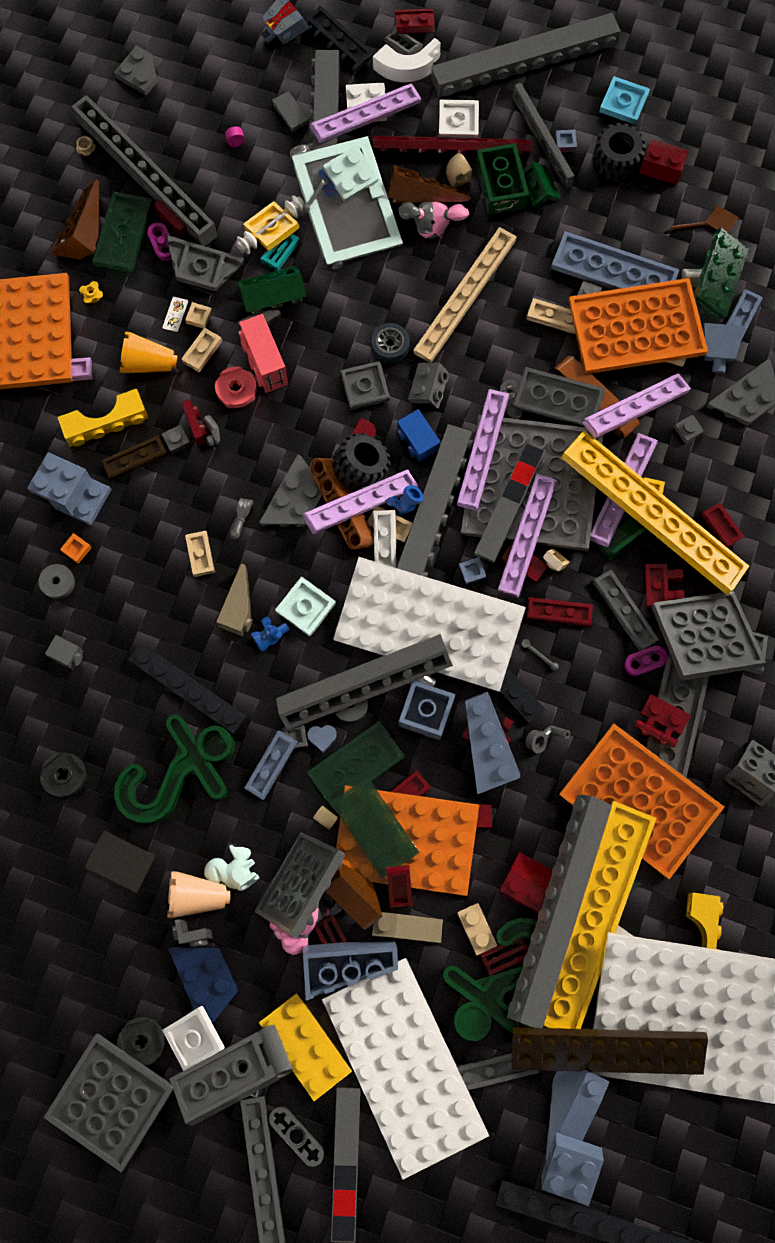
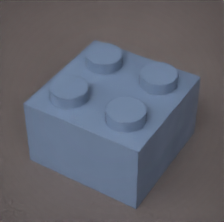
M413 681L399 720V727L441 740L455 694Z
M556 1132L541 1176L542 1190L589 1206L604 1162L602 1148Z

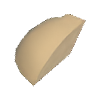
M461 153L455 154L447 164L446 175L448 181L453 187H458L471 181L472 169Z

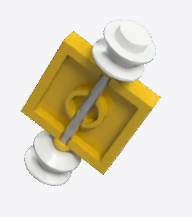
M293 195L292 202L285 201L284 210L273 201L243 224L246 231H244L243 238L237 237L238 242L236 245L242 253L250 254V248L256 249L258 241L270 251L299 229L298 222L292 217L298 218L299 211L304 213L302 209L303 205H305L304 201L299 196Z

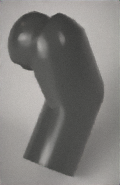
M207 415L203 418L202 422L210 432V435L206 436L205 440L212 447L220 442L219 427L213 418Z

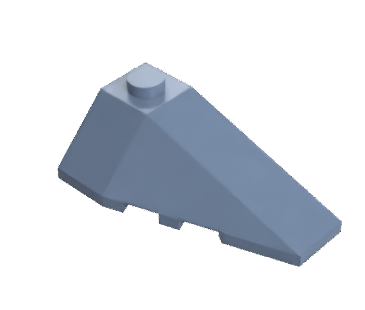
M587 1070L581 1072L556 1071L552 1082L546 1160L556 1132L583 1141L600 1106L609 1081Z

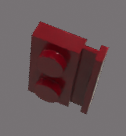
M433 9L395 10L397 34L435 32Z

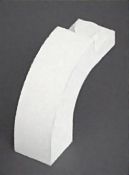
M434 38L424 49L414 55L399 54L386 44L373 56V69L392 81L413 82L431 74L433 62H436L440 57L441 42Z

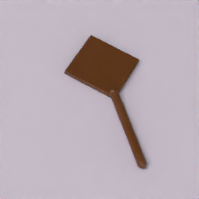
M717 205L706 221L674 225L670 229L675 230L708 225L727 236L739 217Z

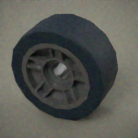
M386 323L377 327L371 337L373 356L380 363L387 365L403 361L409 351V335L406 330L394 323Z

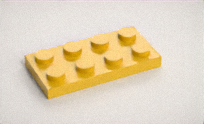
M297 993L259 1022L262 1028L269 1025L276 1026L293 1072L313 1101L317 1100L352 1072L349 1065Z

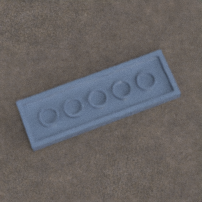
M566 231L551 266L553 270L612 290L676 280L679 272L677 268Z

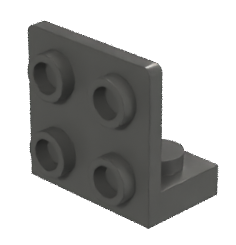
M752 740L738 764L726 776L725 781L762 807L775 794V755Z

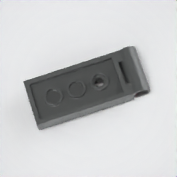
M269 1025L169 1079L174 1087L173 1090L185 1124L193 1126L280 1080L281 1077L291 1073L293 1068L276 1026ZM247 1065V1070L243 1073V1067Z

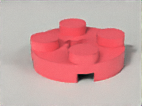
M230 367L220 373V377L215 383V390L218 399L227 408H240L255 400L257 384L251 372H247L241 367ZM237 383L238 386H242L238 391L231 390L233 384Z

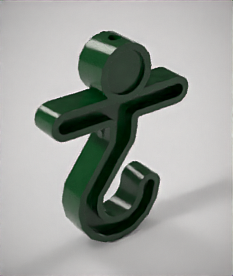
M177 714L169 716L166 726L179 747L173 761L169 765L157 798L148 805H142L137 801L136 789L145 780L146 771L140 765L131 764L120 773L115 784L114 798L118 809L126 818L140 824H155L165 820L174 811L184 784L190 775L198 776L204 788L214 800L221 801L225 799L228 789L213 764L227 762L235 751L234 739L226 729L220 726H211L204 729L198 739H196L181 716Z
M518 918L507 922L496 932L495 940L501 946H509L520 937L531 940L537 921L528 918ZM448 966L443 970L442 978L445 983L470 1001L461 1004L453 1015V1026L460 1037L469 1041H477L484 1038L491 1028V1018L511 1034H513V1027L530 1028V1026L507 1018L509 1006L504 1003L506 992L516 988V982L520 977L523 966L478 980L472 979L456 966Z

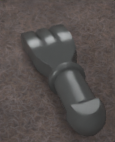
M240 498L236 509L238 517L235 518V523L230 533L232 539L235 540L240 537L243 523H245L244 519L250 512L253 500Z

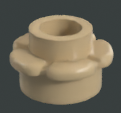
M82 136L77 140L76 150L79 154L82 153L84 156H88L95 151V144L89 137Z

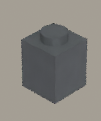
M55 635L45 655L51 660L73 670L82 661L83 650L79 646Z

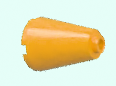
M125 332V337L127 338H124L121 362L124 368L120 367V373L171 371L172 367L176 368L177 355H174V350L131 332Z

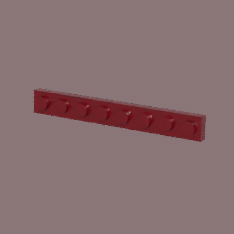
M374 136L373 148H378V151H389V148H397L399 152H407L409 149H417V152H428V149H436V152L446 153L448 150H456V153H467V150H475V153H477V150L516 143L518 153L526 154V151H531L530 139Z

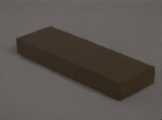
M157 435L103 459L101 462L111 481L167 456V452Z

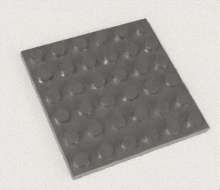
M478 415L476 433L480 423L481 415ZM503 418L478 511L468 508L464 509L461 535L482 538L527 442L545 450L536 474L557 480L536 545L588 551L596 486L560 458L584 430L592 436L588 429L585 427ZM603 435L594 439L602 444ZM536 474L505 541L514 542Z

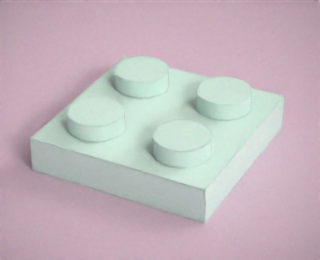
M357 145L323 165L324 171L344 202L378 182V177Z
M301 577L275 611L310 637L335 606L336 601Z

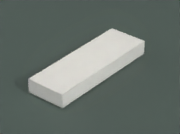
M373 511L374 562L397 568L396 511Z

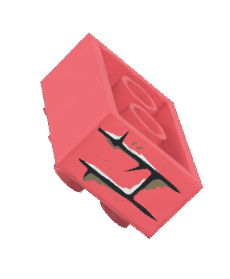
M261 314L239 322L241 330L238 331L241 339L240 342L244 352L247 353L249 365L255 372L258 386H263L265 393L287 386L286 368L264 315Z

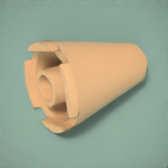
M171 872L168 918L220 910L225 908V904H229L230 890H226V885L180 872Z

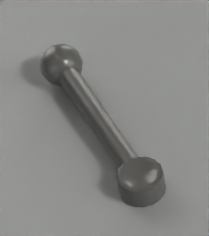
M323 177L321 179L319 187L309 202L303 205L302 209L304 212L310 211L313 201L322 188L328 185V178Z
M524 639L521 646L524 649L528 648L550 666L551 670H558L559 665L551 662L532 647L529 640Z

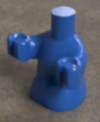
M410 485L404 488L403 496L400 500L396 496H392L387 499L386 503L389 506H394L397 509L396 515L402 518L404 514L413 511L416 505L423 501V494L418 487Z
M268 617L261 620L264 630L251 633L261 653L270 645H275L282 637V634L289 631L286 623L276 627L271 625Z

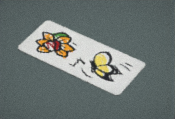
M177 297L172 298L163 329L178 332L188 300Z

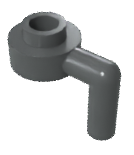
M552 725L543 731L532 730L526 737V747L531 752L541 753L545 750L548 738L551 735L568 739L570 731Z

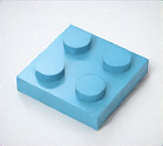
M613 77L599 112L636 125L650 89Z

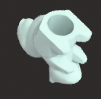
M230 845L229 848L234 860L227 864L223 859L214 858L205 866L204 875L208 881L215 883L223 882L229 888L243 891L260 878L255 872L251 873L249 870L255 864L252 859L248 860L251 851L248 848Z

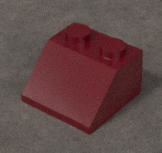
M651 139L640 174L677 185L689 150Z
M519 852L498 892L532 912L539 914L544 902L546 889L552 877V870Z

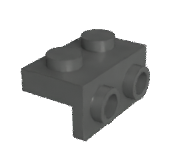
M419 363L408 400L411 403H429L434 409H438L443 399L446 382L448 381V371L440 363Z
M175 920L176 926L172 927L175 941L178 940L179 944H190L191 947L207 945V940L213 939L210 929L204 928L188 932L187 922L184 920Z

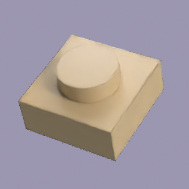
M192 302L185 319L186 324L203 329L206 328L212 314V309Z
M555 548L547 551L543 556L548 567L558 572L570 563Z

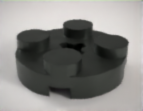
M70 753L51 755L45 760L41 768L40 782L43 788L51 795L60 798L76 794L87 780L86 768L83 762L77 756ZM60 770H68L69 773L66 780L58 779Z
M140 1017L126 1023L121 1033H119L117 1047L144 1066L155 1062L163 1054L166 1038L162 1031L163 1028L156 1020ZM139 1035H143L148 1040L144 1049H141V1046L135 1043V1041L139 1040Z

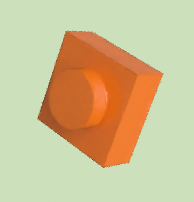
M73 533L60 550L79 564L92 547Z

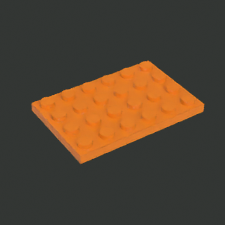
M60 273L0 279V389L72 382L68 274Z
M690 278L569 297V306L585 374L704 356L708 353Z
M614 723L559 794L572 805L577 795H592L610 805L612 801L655 817L656 821L642 859L668 879L672 877L724 809L723 805Z
M345 786L336 849L345 853L343 864L371 882L388 884L386 867L409 865L411 888L467 896L479 805Z

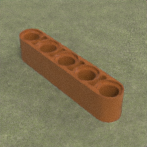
M567 356L553 369L554 375L606 388L591 373L585 374L584 367L572 356ZM607 388L599 411L620 402ZM636 418L612 430V432L619 438L624 439L639 426V420Z
M315 458L310 464V470L326 503L352 493L349 486L346 487L343 481L338 480V474H334L333 470L335 467H332L333 458ZM363 513L337 524L349 548L365 549L372 547L374 544V534Z

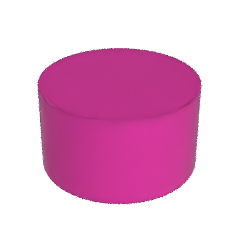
M231 127L225 133L228 145L231 147L240 146L245 141L240 127Z

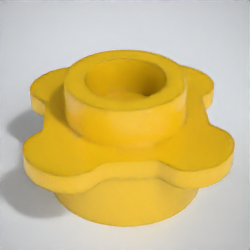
M93 281L87 286L80 287L79 291L83 294L85 303H95L102 298L103 293L99 291L97 282Z

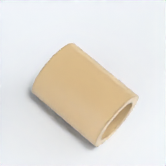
M321 806L313 819L329 831L339 819L324 806Z

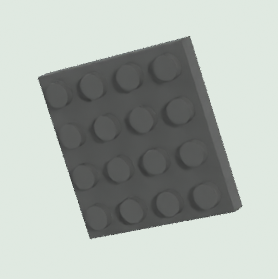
M734 591L728 595L717 593L653 603L652 610L681 680L762 668L766 664Z
M300 832L254 912L297 939L305 930L309 917L317 909L324 891L329 888L336 870L341 867L345 853Z
M96 1034L44 1118L122 1172L166 1103L174 1087L104 1037Z

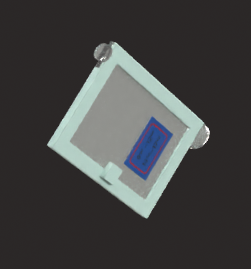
M368 136L310 151L308 145H300L290 151L305 204L309 202L319 187L321 179L326 177L329 180L328 185L322 188L308 212L326 266L331 265L332 269H338L343 266L344 261L403 244ZM357 145L378 177V182L344 202L324 171L323 165Z

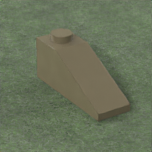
M241 564L217 619V625L219 628L243 636L245 631H249L252 619H250L248 571L246 566Z
M381 912L382 917L373 923L372 936L441 943L443 919Z

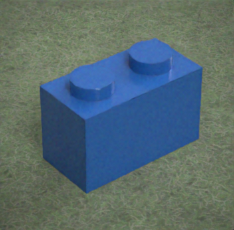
M419 409L397 421L396 434L401 441L404 440L408 445L407 450L412 458L416 457L418 462H421L439 451L441 442Z

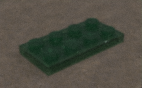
M113 192L93 257V264L95 266L133 273L153 205L152 199Z
M722 227L715 231L694 292L695 301L720 319L726 318L749 252V248Z
M378 721L313 767L307 774L331 808L334 809L343 803L345 786L364 788L403 760L405 755L381 722Z
M366 777L330 802L382 879L387 876L386 867L401 866L420 853L369 777Z

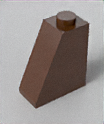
M342 863L341 867L333 875L331 884L326 892L366 930L382 917L374 884Z

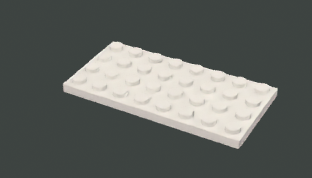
M359 557L333 640L385 656L441 634L453 666L438 671V673L500 692L526 607Z
M406 958L398 961V970L372 979L367 978L358 981L357 984L348 986L322 999L402 1179L489 1136Z

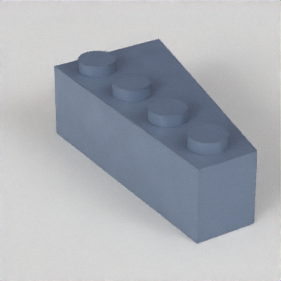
M488 692L467 699L465 701L477 794L519 779L520 772Z
M395 938L303 946L306 1000L322 993L333 992L334 989L346 985L357 984L358 981L367 978L372 979L398 970Z

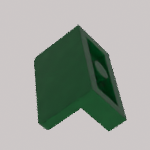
M532 162L523 170L529 199L533 207H540L549 198L556 201L561 198L546 166Z
M630 518L617 528L608 548L597 544V546L611 561L641 539L647 529L644 526L640 529Z

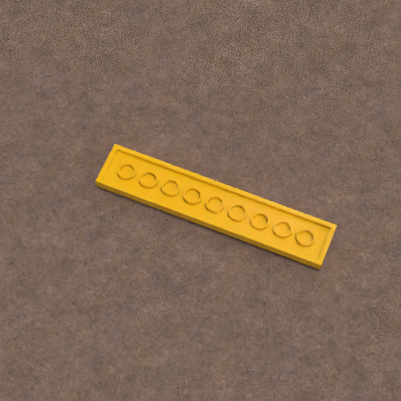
M584 430L560 458L726 595L730 594L749 565Z
M615 801L611 803L612 808L545 1019L544 1026L549 1028L581 1029L602 971L607 933L615 934L656 821L655 817Z

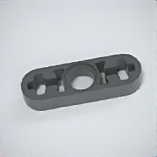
M279 1106L273 1109L269 1116V1122L275 1131L306 1165L311 1167L319 1165L324 1157L323 1147L286 1107ZM276 1112L279 1114L284 1112L286 1114L284 1120L288 1125L291 1120L295 1123L287 1130L286 1134L282 1131L286 1126L282 1122L275 1123L277 1118ZM299 1129L303 1132L304 1137L300 1143L291 1141L290 1133L292 1130ZM309 1139L311 1142L307 1146L311 1150L318 1149L317 1156L319 1159L312 1158L309 1160L307 1158L309 1152L306 1148L302 1152L298 1148L302 1147L306 1140Z

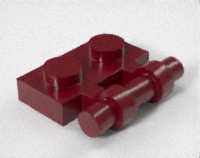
M650 694L640 713L641 716L647 718V721L644 723L637 720L634 727L639 729L641 734L645 736L650 735L658 739L660 744L664 746L667 744L675 748L678 740L671 737V734L673 732L680 736L691 715ZM656 723L666 728L664 733L654 728L653 724Z

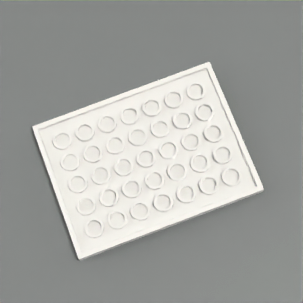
M607 933L593 1029L707 1032L708 1045L704 1075L591 1073L599 1076L775 1104V959Z

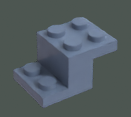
M49 452L27 488L30 492L49 500L54 509L89 525H92L111 491L109 486L91 479L86 469Z

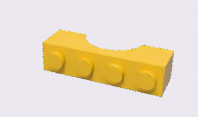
M137 389L117 395L114 409L104 417L88 418L78 410L58 417L64 437L70 447L80 446L85 441L102 438L107 433L121 431L126 426L137 425L148 419Z
M689 893L686 917L692 920L700 929L702 947L716 949L717 940L721 937V926H718L719 916H722L723 903L720 902V896Z

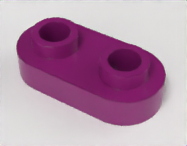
M153 223L148 228L151 244L160 260L169 261L171 260V255L168 247V236H170L168 229L162 223Z
M660 646L649 647L628 656L625 660L624 668L631 676L643 675L661 668L667 661V652ZM652 655H656L658 657L657 662L652 660ZM637 663L639 668L634 669L631 664Z

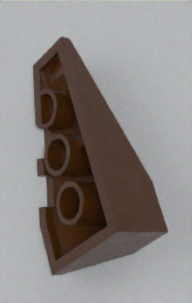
M393 165L387 197L394 203L470 201V194L466 191L448 184L439 186V182L435 181V179L430 177L421 179L417 172Z
M97 179L83 189L74 205L76 210L65 222L68 225L63 233L59 232L50 252L53 255L81 260L95 252L99 222V181Z

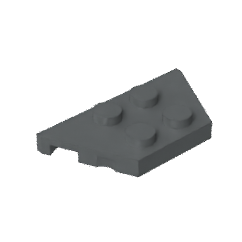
M168 236V247L177 281L216 292L243 264L244 258Z
M767 359L711 400L707 407L711 410L715 408L725 413V416L735 418L740 423L749 426L775 406V375L771 361Z
M300 455L296 456L260 520L261 526L295 525L296 527H307L302 517L303 514L317 508L322 500L323 495L311 473L310 467Z

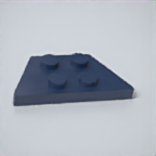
M169 948L168 950L193 1009L196 1010L203 1006L213 1024L228 1003L238 993L237 986L221 949Z

